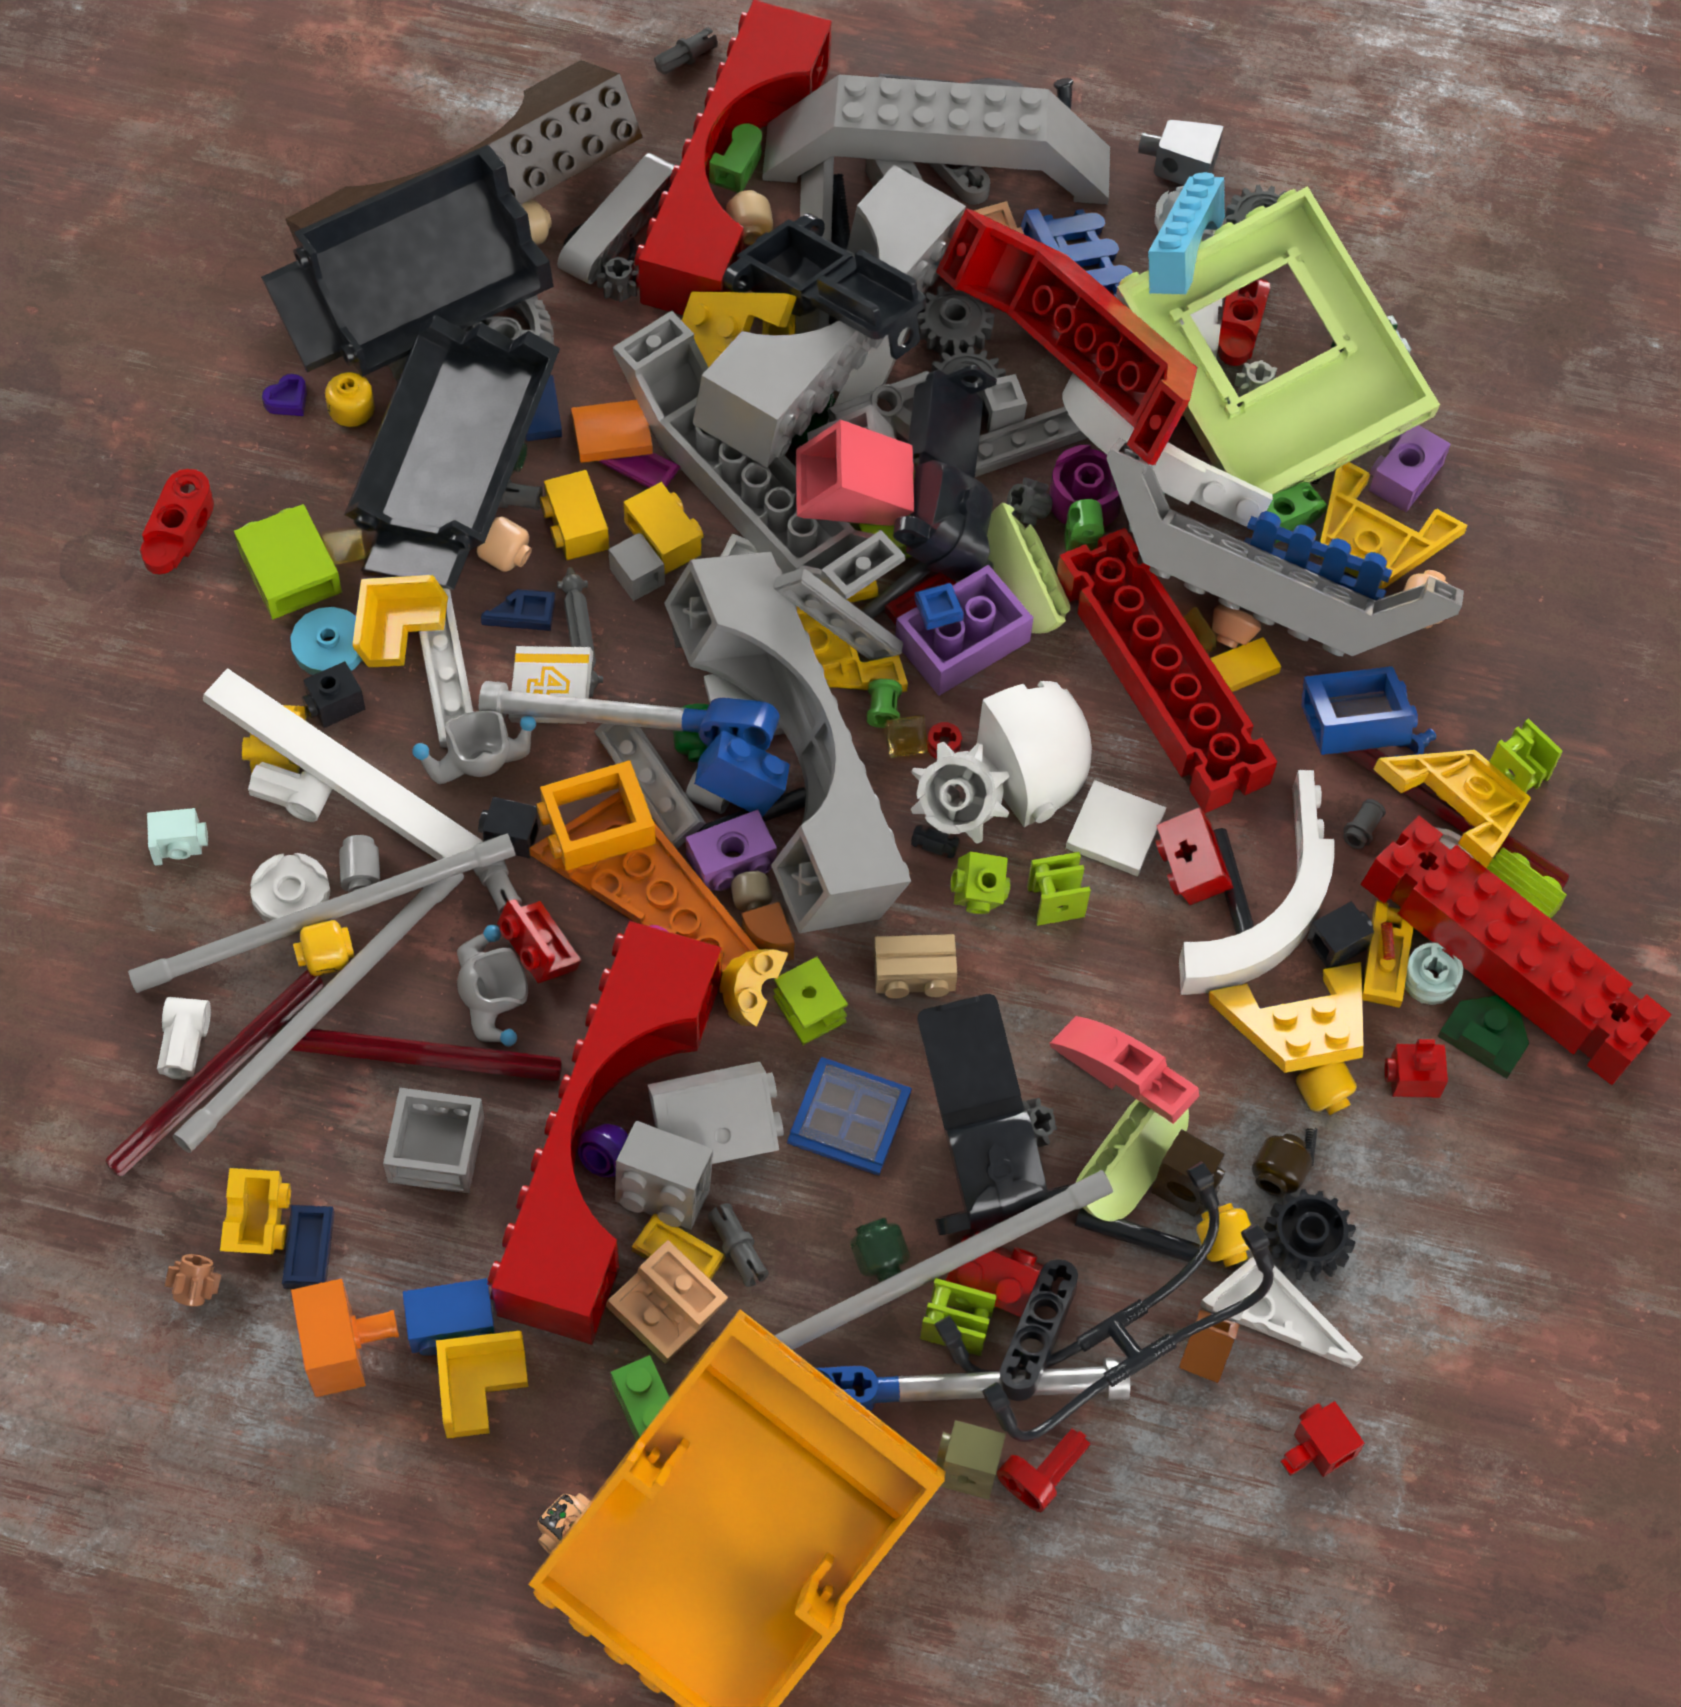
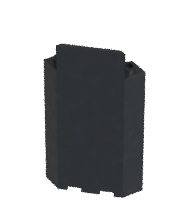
M489 144L294 232L297 248L293 250L296 261L261 277L306 372H310L337 358L343 357L348 366L354 365L362 377L408 356L421 324L434 315L463 330L554 287L550 261L532 240L528 213L510 192L506 165Z
M437 315L432 316L421 324L344 513L345 516L354 520V524L360 529L369 532L376 531L361 571L388 577L433 575L442 588L455 589L469 551L486 541L558 356L559 347L530 331L512 340L484 323H480L466 332Z

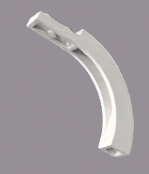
M1072 373L1063 391L1064 406L1077 427L1098 448L1108 455L1110 449L1119 438L1125 441L1129 440L1134 427ZM1167 442L1156 465H1152L1161 489L1166 494L1188 505L1190 501H1193L1246 527L1251 516L1258 518L1261 512L1267 511L1273 500V494L1213 467L1180 450Z
M1298 770L1292 788L1297 873L1291 892L1274 913L1249 930L1219 940L1184 942L1179 957L1181 995L1209 993L1211 990L1242 985L1271 970L1288 957L1309 932L1312 922L1315 921L1324 901L1334 864V839H1323L1324 822L1323 819H1317V808L1321 806L1322 794L1321 786L1315 785L1314 770Z

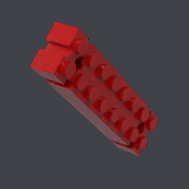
M1122 528L1099 538L1098 546L1094 550L1090 551L1088 546L1084 544L1061 554L1056 575L1070 602L1076 599L1079 600L1077 614L1181 777L1188 774L1191 775L1192 780L1189 790L1205 814L1230 803L1233 793L1237 789H1240L1245 796L1270 785L1278 761L1262 737L1255 741L1252 740L1251 734L1254 725L1158 577L1149 570L1150 566L1145 563L1140 565L1137 563L1139 556L1138 547L1126 528Z
M1421 816L1416 817L1402 831L1396 843L1392 841L1376 857L1360 885L1384 904L1389 899L1394 901L1401 907L1397 913L1401 918L1431 942L1438 943L1445 948L1441 950L1454 959V955L1461 960L1466 970L1574 1055L1578 1049L1591 1059L1587 1066L1610 1085H1613L1651 1042L1672 1014L1647 994L1642 999L1629 991L1633 985L1632 982L1458 845H1455L1452 849L1440 842L1444 834Z

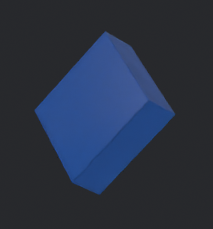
M951 583L915 592L914 600L927 630L963 621L964 613Z

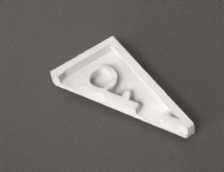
M1254 1257L1250 1258L1203 1298L1200 1306L1206 1311L1216 1313L1253 1293L1260 1286L1263 1279V1273L1258 1270ZM1275 1265L1273 1268V1284L1269 1292L1252 1307L1229 1318L1231 1321L1351 1369L1357 1366L1363 1358Z

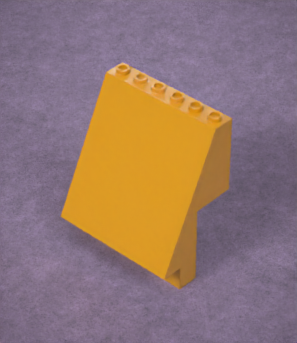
M739 1309L717 1339L710 1344L544 1561L528 1585L535 1589L533 1593L542 1604L551 1609L555 1607L560 1609L570 1617L568 1621L577 1632L586 1637L594 1636L605 1645L604 1651L611 1659L621 1665L629 1664L640 1673L639 1678L646 1687L656 1693L663 1691L675 1701V1707H779L841 1629L847 1603L943 1484L946 1471Z

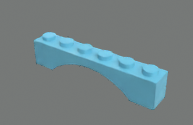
M1207 172L1194 174L1193 177L1189 176L1148 251L1150 293H1187L1193 282L1198 248L1204 230H1217L1225 218L1224 177H1214V174Z

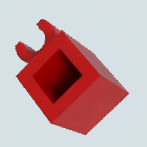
M1417 1039L1416 1044H1396L1391 1057L1386 1058L1384 1063V1078L1386 1082H1391L1392 1097L1440 1098L1448 1083L1445 1045L1435 1044V1039Z
M1333 1401L1324 1408L1318 1403L1299 1416L1301 1422L1294 1436L1300 1445L1284 1454L1285 1458L1280 1462L1290 1476L1313 1462L1322 1477H1325L1357 1457L1365 1442L1336 1401Z

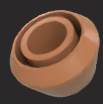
M1219 604L1213 609L1212 631L1218 633L1215 640L1231 648H1237L1238 643L1246 645L1261 630L1260 621L1255 619L1253 615L1240 609H1231L1223 604Z

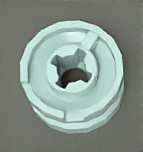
M1433 942L1419 946L1408 959L1405 989L1412 998L1420 1003L1429 1005L1442 1004L1449 1000L1455 993L1463 975L1461 960L1454 955V959L1441 950L1445 948L1438 943ZM1429 970L1436 971L1439 974L1438 978H1434Z

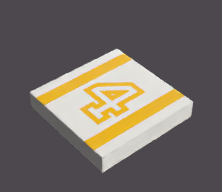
M516 646L511 691L589 699L593 661L591 647ZM509 714L508 718L511 722L520 723L524 715ZM531 716L535 719L536 723L586 724L584 721Z

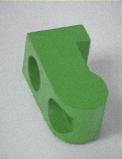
M741 124L734 128L732 143L725 155L715 153L709 162V183L737 193L744 190L762 155L760 145L762 133L758 127L752 124Z
M1303 482L1274 494L1267 511L1276 514L1280 518V527L1294 531L1298 525H1309L1319 519L1326 511L1327 504L1309 482Z
M1093 499L1076 501L1071 504L1068 511L1064 533L1066 552L1084 544L1088 546L1090 551L1096 549L1099 538L1103 537L1104 534L1101 504Z

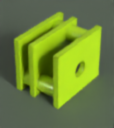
M1527 719L1522 729L1520 727L1515 728L1509 740L1506 742L1500 740L1497 743L1489 762L1527 793L1532 787L1538 789L1543 779L1546 782L1550 779L1563 751L1530 719ZM1509 769L1513 771L1515 776L1510 773Z
M1080 852L1032 860L1027 890L1034 893L1041 892L1036 919L1037 926L1085 917L1091 890L1089 886L1081 888L1084 865H1079Z
M818 956L778 976V979H774L777 988L773 990L775 993L773 998L803 1045L846 1023L845 1017H847V1014L843 1008L847 1007L848 1003Z
M935 1278L931 1298L932 1303L928 1302L926 1316L928 1317L923 1319L920 1339L946 1346L934 1324L949 1315L962 1335L961 1339L968 1353L981 1356L990 1321L988 1317H992L997 1295ZM947 1305H948V1306L955 1307V1308H959V1309H962V1310H966V1311H969V1312H973V1314H969V1313H966V1312H962V1311H959V1310H955V1309L948 1308Z

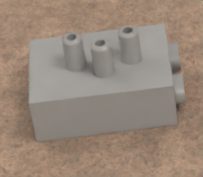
M760 1061L647 1084L655 1128L712 1148V1164L779 1150L777 1137L783 1136L784 1130L779 1111L773 1112L771 1098L777 1097L776 1084L773 1073H766Z

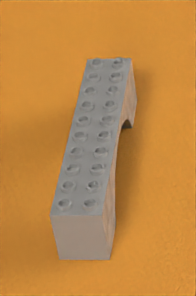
M893 165L857 205L847 251L853 254L854 258V254L860 249L913 277L917 282L918 291L923 292L926 284L932 286L939 276L936 273L937 267L963 216L966 206ZM841 321L815 331L793 335H762L742 331L702 374L693 424L767 468L776 457L782 458L791 445L792 438L796 434L801 436L805 432L812 415L815 412L820 414L825 409L833 391L839 392L844 387L849 378V373L853 369L859 370L867 358L868 351L872 347L877 349L884 338L878 340L871 339Z
M772 552L690 560L664 602L690 667L717 675L736 685L756 701H763L773 705L780 715L778 724L790 740L802 769L806 789L805 812L802 825L771 864L798 932L805 933L880 920L910 884L909 869L902 860L895 844L893 831L887 825L880 808L879 798L872 790L866 775L865 765L858 757L852 743L851 733L844 724L838 710L837 700L829 689L824 677L823 667L815 656L810 644L809 634L804 630L796 605L773 588L775 578L783 575L781 569L777 566Z

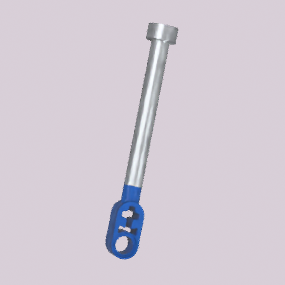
M485 681L479 694V711L499 712L502 714L503 719L506 717V714L695 732L699 733L700 739L707 746L714 741L722 730H725L764 751L769 748L780 720L778 710L767 702L733 698H716L710 702L707 710L516 692L509 691L506 683Z
M1127 1357L1104 1358L1103 1366L1045 1369L1033 1396L1081 1393L1104 1377V1372L1118 1365ZM864 1366L816 1368L870 1412L876 1403L985 1398L982 1391L996 1382L999 1383L1000 1371L877 1377L872 1370ZM1019 1370L1017 1377L1012 1379V1382L1019 1384L1022 1379H1025V1370ZM1130 1377L1114 1387L1108 1386L1101 1392H1105L1106 1400H1129ZM853 1386H861L864 1396H856Z

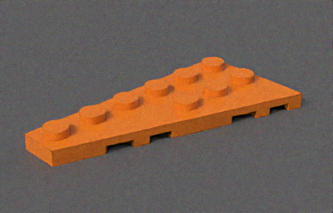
M618 791L566 824L565 828L571 842L631 824L621 794ZM656 824V844L568 871L565 870L561 857L554 859L548 842V836L529 848L532 857L632 921L646 926L658 925L668 932L722 947V974L732 959L738 958L748 951L758 949Z

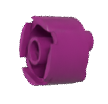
M1078 445L1067 449L1058 457L1052 472L1049 495L1052 498L1051 511L1055 517L1066 525L1071 504L1083 499H1093L1101 504L1104 527L1113 522L1120 513L1122 501L1107 461V454L1103 451L1091 449V445Z

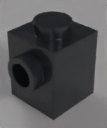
M346 661L303 680L307 694L302 696L303 704L311 718L314 716L318 717L323 728L366 710L362 690Z
M493 797L489 810H483L479 819L478 832L483 833L484 842L508 833L516 856L531 857L529 848L535 844L540 828V819L536 806Z
M1350 901L1312 922L1306 940L1325 966L1332 968L1367 950L1374 930L1368 915L1363 911H1359L1353 902Z

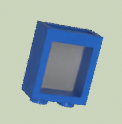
M1393 666L1304 677L1301 706L1321 755L1411 744L1412 729L1418 725L1417 710L1414 705L1409 704L1406 685L1403 680L1399 681Z

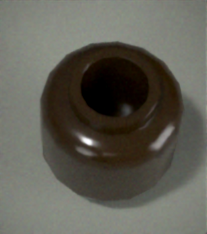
M1293 1134L1274 1135L1266 1138L1251 1168L1256 1178L1257 1186L1266 1193L1276 1197H1283L1285 1194L1298 1192L1313 1162L1310 1153L1305 1148V1142Z

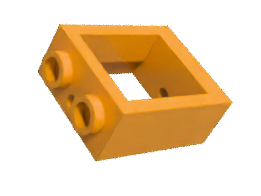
M630 760L540 787L542 802L536 803L538 816L542 826H550L553 835L548 836V842L554 859L561 857L566 871L656 844L655 824ZM618 788L631 824L570 842L558 806Z

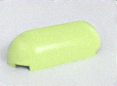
M1002 502L991 513L987 533L990 547L988 560L994 564V572L1033 616L1031 633L1051 632L1066 622V613L1071 609L1068 598L1036 530L1031 524L1025 528L1012 515L1014 508Z
M1136 1099L1116 1123L1081 1171L1076 1181L1078 1182L1103 1170L1112 1186L1113 1193L1083 1208L1092 1216L1104 1221H1116L1129 1215L1155 1181L1161 1161L1180 1130L1182 1129L1187 1132L1189 1109L1172 1124Z

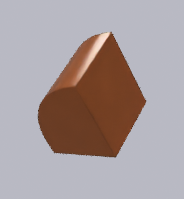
M780 902L742 913L741 928L758 949H774L786 952L788 956L785 961L794 960L795 941Z
M1200 1309L1196 1321L1212 1315V1313ZM1225 1320L1189 1337L1179 1368L1219 1383L1240 1324Z

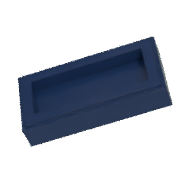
M291 1205L282 1279L284 1289H296L327 1282L335 1214L333 1207Z

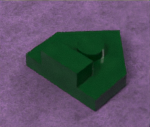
M1499 995L1460 1001L1438 1034V1037L1506 1079L1530 1044L1520 1012Z

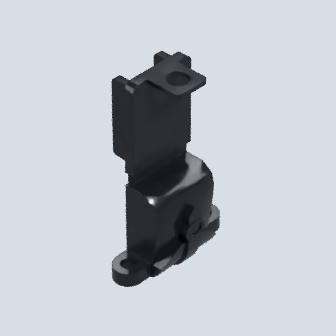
M804 214L794 222L788 219L771 232L764 233L756 239L755 243L737 254L738 260L725 271L723 286L731 292L746 293L751 290L753 293H786L794 295L797 299L791 313L800 317L820 309L871 339L878 340L888 335L890 354L895 360L920 342L917 313L925 308L926 301L925 295L918 291L916 280L862 249L854 254V258L853 254L822 238L825 231L824 221L813 214ZM909 327L910 336L905 344L898 346L900 333Z
M975 365L948 375L940 370L930 372L926 376V381L917 384L915 387L908 444L913 445V459L919 458V464L915 468L914 512L910 516L897 518L894 522L893 530L894 539L906 545L907 554L926 564L925 567L935 573L940 572L956 582L965 579L987 565L994 569V564L988 560L990 547L987 537L993 507L992 494L983 483L975 479L983 409L982 399L976 393L995 386L997 379ZM976 376L983 381L980 383H969L962 378Z
M982 994L921 1010L917 1015V1022L964 1211L935 1218L938 1234L946 1235L969 1229L970 1234H974L976 1231H985L1065 1191L1072 1184L1047 1189L1031 1120L1027 1110H1024L997 998L992 994Z

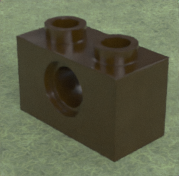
M1181 1129L1161 1161L1151 1193L1195 1217L1203 1204L1186 1170L1202 1161L1213 1176V1187L1217 1194L1220 1189L1219 1184L1226 1173L1225 1170L1220 1168L1225 1153Z

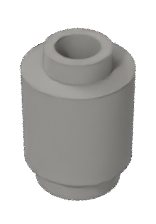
M353 835L345 838L343 846L339 850L341 888L350 893L380 882L379 849L374 845V839L366 835Z

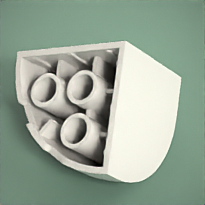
M1040 681L1038 684L1039 688L1027 689L1024 684H1020L995 693L982 701L977 743L983 745L982 756L991 761L998 770L1009 772L1010 777L1003 782V798L1023 827L1035 821L1042 823L1054 815L1056 810L1071 801L1084 785L1090 770L1092 744L1085 716L1067 689H1062L1058 683L1052 681Z

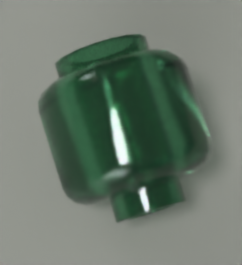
M885 1217L855 1228L857 1235L851 1239L850 1246L859 1271L863 1276L871 1277L876 1275L880 1283L902 1272L900 1266L909 1261L910 1252L898 1224L888 1223Z

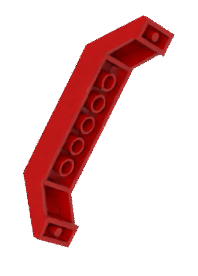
M965 209L937 267L936 273L955 290L963 291L1007 313L1134 427L1126 445L1148 465H1156L1190 401L1197 367L1068 255L980 213Z

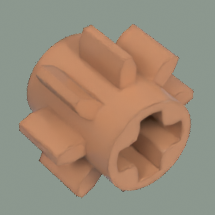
M187 1254L182 1256L181 1262L175 1261L174 1266L168 1267L165 1286L173 1288V1299L176 1302L187 1306H201L204 1304L205 1299L210 1300L212 1294H217L221 1274L213 1273V1262L209 1258L196 1254Z

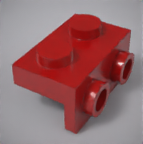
M516 899L506 902L497 924L503 937L509 940L520 956L523 966L531 972L538 984L578 969L582 960L541 901L523 907L519 905Z
M976 1231L975 1235L981 1233V1231ZM967 1233V1234L962 1238L961 1242H963V1241H965V1240H967V1239H969V1238H971V1237H973V1236H975V1235H972V1234ZM1000 1246L950 1271L946 1281L997 1295L994 1306L1022 1317L1044 1265L1036 1262L1037 1255L1030 1251L1014 1247L1012 1252Z

